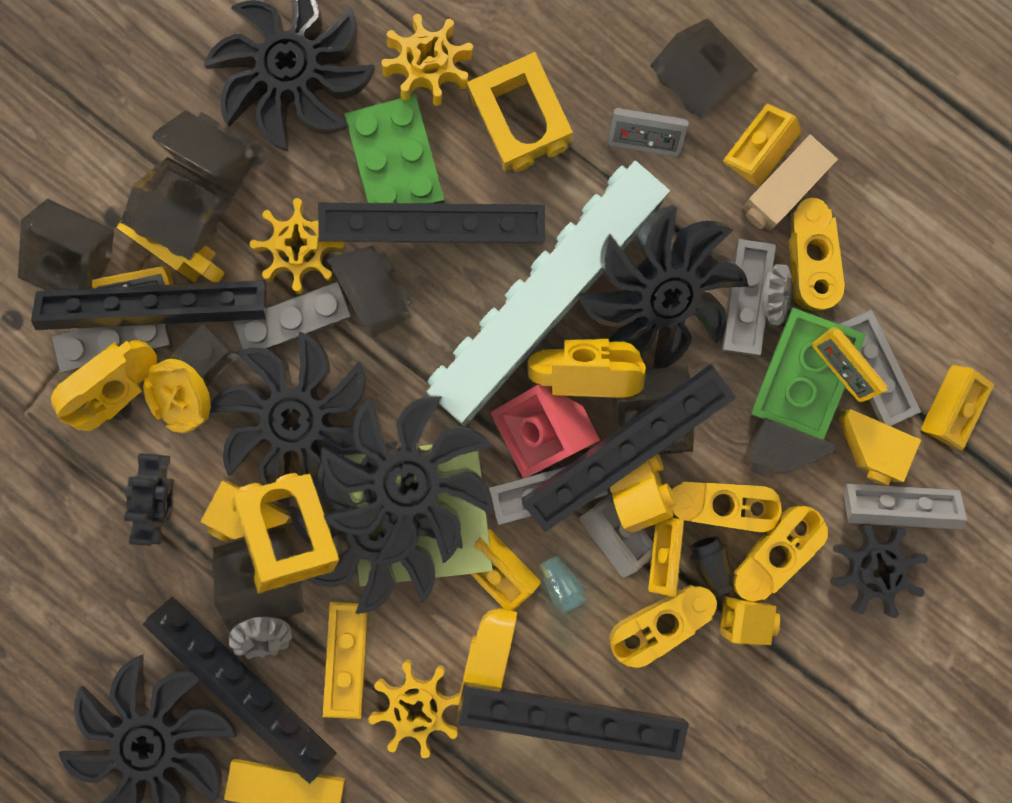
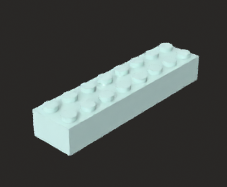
M636 160L628 169L622 165L616 170L607 182L609 186L604 191L605 194L602 197L595 194L582 209L583 215L580 218L581 221L577 225L570 222L556 238L558 242L555 245V250L551 254L545 250L531 266L532 272L528 280L524 283L519 279L506 293V304L500 311L493 308L479 324L481 332L473 340L469 336L466 337L453 352L456 358L455 361L448 368L441 365L427 381L431 386L427 393L429 395L442 396L439 405L464 427L580 299L579 294H585L602 275L600 253L609 233L614 237L621 249L624 250L637 236L644 223L663 206L670 190Z

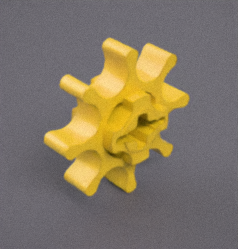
M415 14L413 16V29L415 31L413 36L403 38L393 30L387 32V46L399 51L401 54L395 59L382 60V74L388 77L399 73L407 78L400 87L402 100H409L414 89L424 87L431 91L433 104L439 106L442 103V91L439 88L442 83L453 82L461 89L467 88L468 73L458 70L454 64L461 60H471L473 45L466 43L461 46H454L447 41L453 35V20L447 19L440 31L429 32L422 26V16Z
M295 198L293 200L294 215L288 221L276 220L269 210L263 212V218L274 227V233L267 241H250V247L255 253L268 251L273 254L274 260L272 265L262 272V276L267 282H272L279 272L289 271L294 275L293 290L297 294H302L304 292L302 280L309 271H318L327 282L333 281L334 276L332 272L323 267V257L331 251L343 253L346 251V246L344 242H319L318 220L312 222L305 220L302 215L304 204L300 198ZM307 231H311L315 236L309 235ZM298 234H300L305 246L300 247L297 259L291 247L297 245ZM281 257H287L289 262H285Z
M408 659L402 664V669L406 675V681L403 685L392 687L382 678L378 679L375 683L374 688L388 696L390 706L383 712H372L368 721L370 724H376L379 721L386 720L395 726L396 736L388 744L387 749L389 752L396 751L402 738L413 737L421 745V757L428 758L431 753V747L428 744L427 736L432 731H444L451 739L457 737L458 727L445 721L443 711L450 705H459L460 693L453 696H444L438 691L437 681L445 673L444 666H437L434 676L427 681H422L414 676L412 671L413 662ZM414 688H417V689H418V690H414V691H408L409 689H414ZM432 699L436 701L437 709L433 706ZM417 701H421L424 704L422 708L424 713L419 712L416 716L410 713V704L414 705ZM396 708H397V709L399 710V712H400V717H399L398 714H397Z

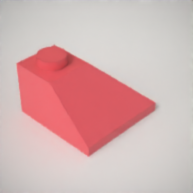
M538 384L490 412L523 479L600 441L584 407L566 396L552 395V388L549 386Z

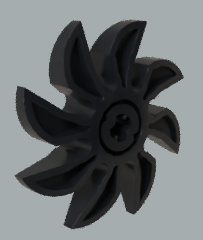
M248 0L230 7L234 13L260 32L265 41L256 44L243 34H234L219 41L206 57L204 63L206 69L252 68L250 71L246 70L231 75L223 88L220 103L225 123L230 127L253 102L262 97L256 107L258 125L267 140L281 150L288 151L286 119L288 113L287 106L291 102H295L297 115L302 124L314 132L333 134L349 127L348 124L319 102L313 94L321 89L337 100L347 99L361 92L373 77L374 65L342 67L326 65L346 60L355 47L358 25L351 7L327 31L319 35L317 39L315 38L323 26V21L316 0H292V27L288 31H284L282 19L278 11L266 2ZM289 64L291 67H294V68L290 69V68L285 67V66H287V65Z
M674 205L664 207L654 213L640 229L636 243L645 255V258L639 265H634L628 259L610 233L605 239L600 253L601 268L616 288L624 289L623 291L579 294L583 308L595 321L605 326L620 327L609 338V342L622 341L630 343L641 354L652 347L659 330L653 364L656 371L675 363L689 348L692 335L685 326V321L690 316L697 317L715 343L722 337L727 322L726 311L711 293L705 291L718 288L748 287L746 274L734 261L722 255L709 254L733 231L728 225L710 220L693 223L678 232L672 245L677 208Z
M299 332L300 371L297 387L291 384L288 361L277 352L265 348H248L238 351L236 354L262 377L266 385L271 388L272 394L268 398L252 384H241L224 389L212 400L210 413L244 411L256 412L260 416L259 424L237 427L228 436L223 450V462L228 476L235 472L257 446L268 440L272 445V449L259 464V476L263 486L276 483L278 478L289 474L291 451H295L299 456L298 462L301 476L310 474L314 486L317 487L318 471L322 463V451L317 447L318 440H322L328 447L339 454L359 451L354 441V426L332 425L328 421L329 413L351 411L361 401L366 387V375L362 363L359 361L339 385L322 399L317 394V388L322 385L329 375L330 363L325 349L312 336ZM289 411L290 413L298 411L301 414L298 418L301 426L299 424L294 426L289 424L292 418L288 413ZM290 497L277 500L284 505H291Z
M440 395L418 398L404 408L396 423L399 441L401 442V447L399 448L389 446L380 425L373 397H370L362 405L354 422V441L359 451L377 461V468H369L325 446L322 447L321 459L324 471L336 487L346 493L372 489L377 494L376 497L370 498L361 504L324 514V518L330 525L344 533L361 535L373 532L382 520L384 513L394 512L397 515L394 528L374 561L375 565L397 563L414 550L419 541L417 521L414 517L418 513H423L428 517V521L434 530L442 562L445 563L452 557L460 542L461 523L458 512L437 498V495L440 493H447L450 496L461 498L491 515L493 514L492 495L489 487L480 475L468 468L450 470L449 472H442L438 468L441 463H445L457 456L491 447L492 444L485 436L470 428L449 427L441 430L429 450H423L418 446L423 429L442 399ZM408 472L415 475L414 482L419 483L417 485L411 483L408 488L402 487V479H397V477H405Z
M398 441L388 442L390 447L396 448ZM367 455L360 463L369 468L378 467L377 461L369 458ZM321 463L317 476V488L324 504L340 510L361 504L377 496L374 490L366 489L364 490V499H357L353 493H346L340 490L329 480ZM409 472L405 477L400 478L402 479L401 486L404 488H408L411 483L417 485L419 482H414L415 475ZM290 506V517L293 526L305 541L312 544L300 508ZM394 512L384 513L381 527L387 530L386 533L381 531L378 536H374L372 532L361 535L344 533L330 525L326 520L333 543L337 540H344L348 544V550L338 555L339 561L333 572L307 580L324 587L343 585L352 579L359 560L367 559L371 563V570L369 571L368 583L355 614L367 613L379 608L390 597L396 578L391 564L375 565L374 561L391 534L397 515ZM423 513L416 514L414 517L417 521L419 535L436 539L428 517ZM462 536L458 548L461 549L463 548ZM416 545L414 550L401 560V564L408 571L418 596L423 603L433 589L436 571L430 552Z
M144 654L125 663L115 675L110 690V701L118 713L122 715L123 721L110 712L84 685L79 688L74 703V715L78 728L87 739L109 742L111 749L103 751H60L58 754L66 770L84 782L98 783L115 769H119L123 773V780L101 803H140L144 798L146 780L151 784L153 803H184L186 787L179 776L173 771V767L188 777L213 803L217 800L222 784L221 769L217 759L209 749L188 747L184 743V739L193 737H236L237 732L230 719L224 713L208 706H197L180 720L174 718L172 714L173 708L177 706L186 693L201 681L189 669L176 671L160 680L153 687L150 701L151 708L149 709L145 704L146 699L143 689ZM146 738L147 743L154 745L152 750H150L149 745L143 744L142 740Z

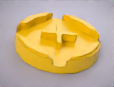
M170 358L151 366L148 370L149 376L144 379L143 389L146 403L157 420L162 418L168 423L165 427L169 430L182 434L201 427L209 418L211 403L209 392L200 375L193 367L177 359Z

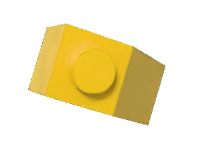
M854 410L840 411L838 421L857 467L868 472V479L881 485L889 486L890 482H904L921 439Z
M231 481L221 482L200 521L210 527L208 530L210 535L225 542H228L230 538L235 540L245 537L237 511L233 512L231 508L233 494L238 493V490L242 487ZM271 502L260 505L266 530L292 523L289 511Z
M724 596L719 634L731 643L771 645L772 636H777L780 628V614L776 613V606L765 602H752Z

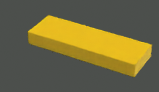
M330 601L323 717L362 718L368 612L355 614L359 602Z
M233 759L230 765L224 800L239 803H342L346 778L319 774L309 784L294 769Z

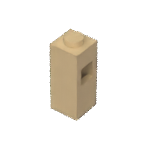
M810 134L744 204L742 208L747 212V219L757 228H765L770 232L838 159Z

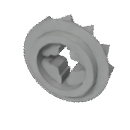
M776 264L766 277L763 292V312L768 318L770 325H781L786 320L787 313L790 310L791 289L793 285L791 284L792 275L787 265Z
M255 617L238 624L232 629L229 634V645L233 648L235 655H245L247 659L255 656H260L263 659L264 656L269 654L276 656L279 650L289 647V640L292 639L291 628L281 619Z

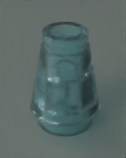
M559 555L552 557L539 566L553 608H558L561 615L574 610L588 601L584 593L587 589L561 560Z

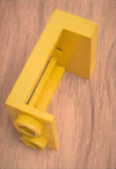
M536 52L467 82L468 95L473 106L478 108L502 160L504 172L511 169L514 172H520L535 163L533 159L545 154L548 157H553L568 148L567 144L571 143L573 131ZM527 83L547 124V130L543 138L532 144L521 143L514 138L495 100L496 97Z
M296 473L287 474L278 478L276 483L261 486L259 483L249 484L240 488L238 493L233 494L231 508L233 512L237 511L255 567L254 581L258 593L335 570L339 558L310 474L298 476ZM294 496L299 504L314 551L276 561L261 515L260 505Z

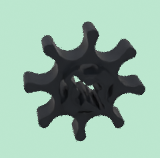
M139 453L138 476L129 477L125 494L127 498V511L124 514V520L133 522L129 538V544L151 546L152 544L160 545L162 542V523L170 520L174 506V479H167L170 456Z
M860 524L858 529L863 536V544L859 550L852 552L845 545H834V552L846 556L849 560L850 568L846 575L832 577L830 583L838 588L848 583H853L856 586L858 597L851 605L853 612L863 614L867 603L871 599L878 597L883 602L884 614L896 618L899 616V612L894 605V598L899 591L906 589L911 595L922 597L925 594L923 588L913 586L910 583L908 571L915 564L926 563L928 558L925 554L915 553L908 558L901 554L899 544L907 533L904 528L894 527L890 538L880 544L873 536V526L870 524ZM878 564L884 565V570L879 572V577L873 576V570L878 569ZM867 583L872 586V590L866 586Z

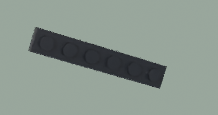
M318 202V241L545 243V205Z
M265 280L36 291L31 322L35 330L262 320L266 319L267 287Z
M710 364L522 498L523 506L543 531L547 532L736 399L735 395L714 366Z
M171 597L149 615L142 624L307 783L310 784L337 754L331 746L174 597Z
M464 682L455 719L457 724L462 726L681 761L689 723L684 718Z

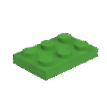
M416 94L411 95L407 101L400 98L344 113L368 203H445Z
M792 307L750 413L823 441L845 385L814 350L812 343L833 326L839 328L853 346L860 351L866 334Z

